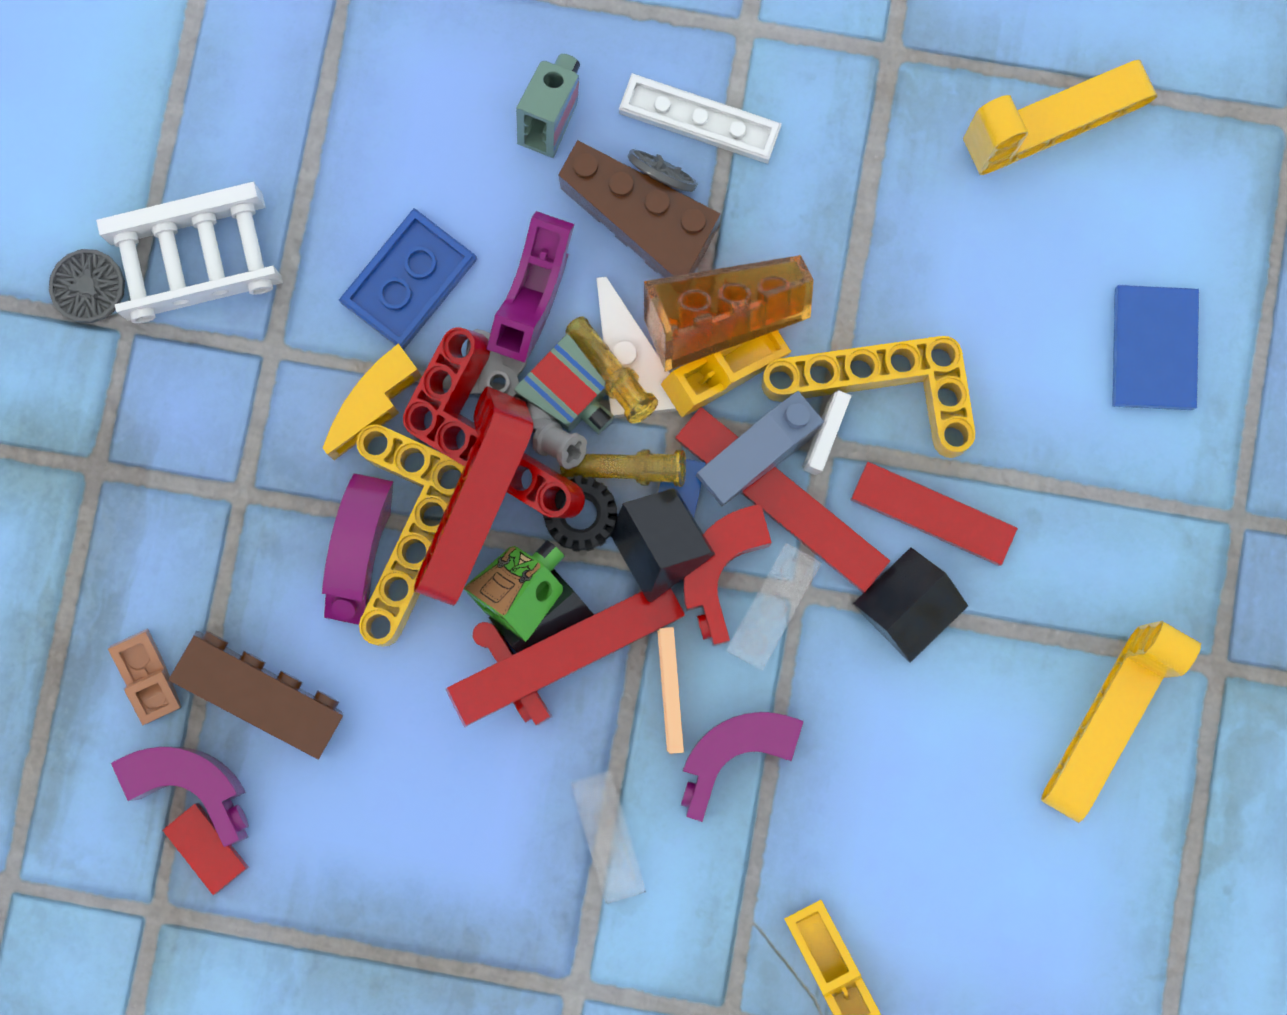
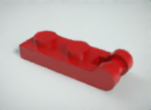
M482 622L474 627L472 635L477 645L489 648L497 663L514 655L502 634L493 624ZM537 691L513 703L525 722L532 719L535 725H540L552 717Z

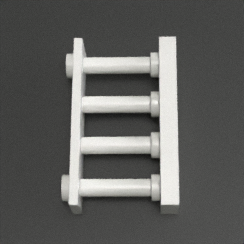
M255 182L97 219L99 235L111 246L115 245L120 249L130 294V301L115 304L116 312L127 321L131 320L132 323H145L156 318L155 314L248 291L252 295L263 294L273 290V285L283 283L281 274L274 266L264 268L253 215L256 213L255 210L266 207L263 194ZM232 216V218L237 219L248 272L225 277L213 225L217 223L216 220ZM193 226L198 229L209 281L186 287L175 234L178 233L177 229ZM154 235V237L159 239L170 291L147 296L135 244L139 242L138 239Z

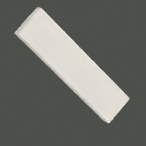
M633 73L619 107V114L766 164L769 163L782 124Z

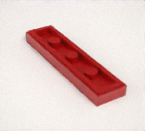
M870 462L866 463L850 499L997 566L1003 564L1018 529Z

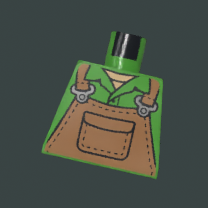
M548 540L532 556L518 547L512 546L472 579L463 590L487 615L526 642L563 592V586L551 571L565 556Z

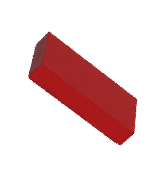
M199 803L193 804L162 830L212 895L220 892L249 868L232 845L223 846L211 818Z

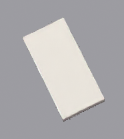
M838 390L828 398L821 417L824 423L813 437L802 466L803 471L813 475L823 471L852 395Z

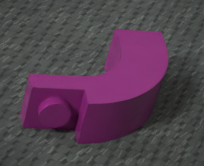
M538 211L533 214L513 284L505 301L495 314L487 350L524 363L526 362L540 337L555 300L569 256L567 250L574 224Z
M355 473L350 479L337 512L326 558L322 594H326L324 618L359 625L360 619L370 600L371 579L378 544L391 514L394 481Z
M754 712L732 717L709 730L691 750L682 770L698 776L696 783L687 782L681 806L688 807L686 817L703 822L716 777L722 767L735 756L747 752H763L792 761L804 721L778 713Z
M154 747L133 752L111 763L128 801L140 800L167 786L182 787L194 793L202 801L224 847L234 845L248 838L245 828L249 826L246 815L239 805L234 806L231 801L246 792L234 773L211 755L185 747Z

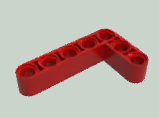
M456 327L447 331L438 345L404 411L403 423L410 434L465 466L478 435L474 422L462 416L460 412L486 365L491 351L487 350L488 339L483 334ZM469 339L471 348L469 353L463 357L461 348L465 340ZM450 375L452 384L448 392L445 393L443 381L446 376ZM431 411L433 420L429 428L426 429L424 418L427 412ZM463 430L465 442L459 449L456 444V437ZM526 453L523 454L507 493L551 518H573L577 516L585 504V495L582 489L576 483ZM529 469L532 474V482L525 489L521 478L525 470ZM562 489L566 494V503L559 510L555 504V496Z
M488 386L482 391L473 415L478 437L414 584V592L452 606L457 603L526 450L534 426L525 401Z

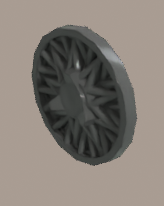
M632 149L627 156L629 161L636 168L644 172L645 175L670 188L693 192L698 185L696 180L681 170V167H675L664 161L661 155L657 154L654 156Z
M80 249L67 254L55 265L50 275L49 294L53 305L63 316L78 323H94L106 319L116 310L115 304L120 303L124 296L125 280L121 268L109 255L98 250Z

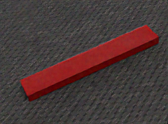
M700 407L678 433L675 440L707 465L739 437ZM776 467L741 492L753 504L761 503L764 513L862 593L867 591L890 562L887 557Z
M671 588L653 602L647 601L641 591L447 687L446 692L463 726L466 727L658 631L659 628H663L683 618L685 614Z

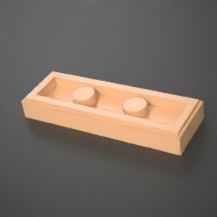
M674 627L659 628L657 634L667 752L669 754L684 753Z

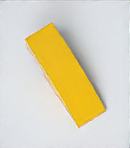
M768 319L710 348L703 356L673 370L661 383V386L683 418L763 372L769 363L785 358L791 353V350L771 319Z
M399 343L383 355L364 374L343 402L323 445V450L333 460H336L356 445L358 434L363 428L374 424L382 426L399 414L390 400L422 378V375Z
M822 900L784 918L832 1014L881 1015Z

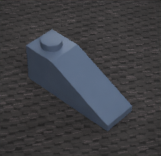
M797 391L757 421L697 472L696 476L722 507L808 443L820 429L824 420L802 394Z

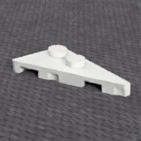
M596 278L611 414L615 416L614 418L677 411L661 386V383L670 374L608 278Z

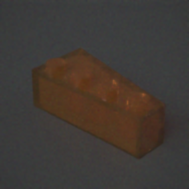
M797 255L644 281V321L664 371L666 372L811 318L814 279L802 256Z

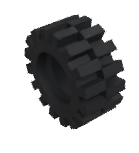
M581 475L574 476L570 480L582 489L585 499L592 502L597 510L594 523L586 529H575L566 522L565 518H551L543 515L548 532L560 546L576 552H580V550L591 551L599 545L601 547L606 543L608 537H611L618 518L617 506L612 493L609 492L607 486L602 482L599 483L592 477L582 478ZM562 489L555 496V504L559 510L566 503V494Z

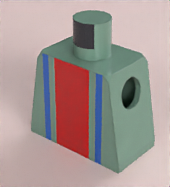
M559 54L555 64L541 61L516 107L518 145L554 158L578 101L579 75L577 72L580 63L573 56Z
M568 334L514 388V392L519 399L525 401L526 404L528 402L542 409L569 432L583 420L597 434H600L615 417L600 403L608 393V385Z

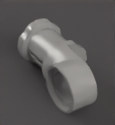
M527 402L526 405L534 425L532 432L535 433L533 436V449L535 452L542 456L550 455L556 458L559 465L566 469L578 466L587 451V440L585 437L578 433L569 434L565 432L556 419L537 406Z

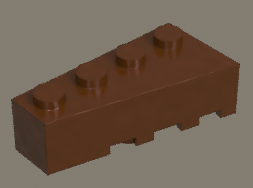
M577 140L558 174L561 190L598 222L604 224L615 234L618 240L626 247L629 246L645 260V263L656 273L661 274L672 284L675 290L683 295L720 226L721 213Z
M196 630L168 681L319 760L344 716L342 711L336 708L339 701L317 690L314 696L301 689L300 687L303 682L283 671L276 675L263 668L266 662L246 651H243L242 655L229 649L227 647L229 642L209 631L202 634Z

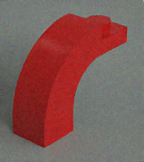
M761 503L736 510L722 517L709 527L704 536L715 555L684 578L683 592L686 612L702 607L704 614L697 616L703 640L711 638L713 646L730 641L718 598V580L721 572L736 557L770 547L772 543Z

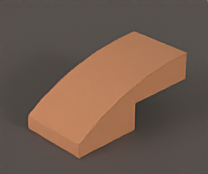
M148 629L117 642L108 648L126 684L124 691L142 725L181 708L175 687L172 682L168 681L170 677L168 670Z

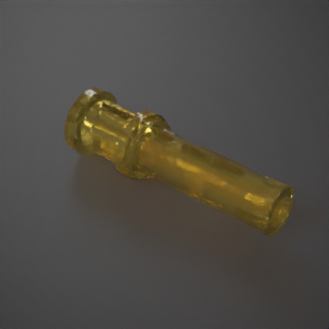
M582 316L570 322L565 333L575 341L604 379L606 394L611 399H616L625 410L624 417L628 422L634 424L649 417L656 409L658 399L653 393H647L638 382L639 375L635 370L624 367L608 345L589 324L587 318Z
M642 449L636 455L585 454L578 466L571 469L560 466V473L566 478L581 475L582 478L636 479V482L640 483L641 486H648L650 482H673L675 487H682L686 478V455L684 450H676L674 454L651 453L650 449Z

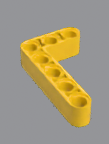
M1134 60L1017 110L1011 95L998 97L976 111L963 137V141L979 175H985L1142 108L1156 99L1158 95L1141 60Z
M936 336L780 358L767 365L762 377L761 387L763 393L769 399L777 402H783L797 391L804 398L832 395L838 390L848 393L923 382L935 450L946 458H955L962 455L975 440V426L963 353L960 344L949 336ZM936 349L945 351L950 357V365L939 366L935 364L931 357V351ZM895 355L906 357L911 364L910 371L899 372L895 370L891 364V357ZM854 361L866 362L871 369V375L866 378L855 376L851 371L850 364ZM816 366H823L830 372L831 380L824 384L817 383L811 378L810 370ZM775 372H784L790 377L791 385L786 389H777L771 384L769 377ZM944 388L953 391L957 398V404L955 406L943 405L939 401L938 390ZM955 428L959 430L963 436L962 446L956 447L948 444L944 437L945 429Z
M374 424L363 428L358 434L356 444L359 453L372 465L423 488L359 623L360 634L364 640L370 644L385 647L392 645L398 640L420 595L414 592V584L423 560L415 564L409 563L406 557L407 549L410 545L419 542L425 545L427 553L439 524L427 526L424 523V513L432 506L442 507L445 512L455 488H443L441 478L448 470L454 469L462 473L464 466L437 450L384 426ZM379 436L386 437L388 444L385 451L379 455H371L368 450L371 440ZM412 453L424 455V465L416 472H409L405 469V460ZM396 580H405L408 584L407 595L400 601H393L389 596L390 585ZM385 616L390 621V631L387 636L377 639L371 632V625L376 618Z
M1164 621L1138 626L1126 642L1047 783L1041 801L1077 823L1081 822L1093 806L1163 678L1183 676L1195 662L1202 643Z

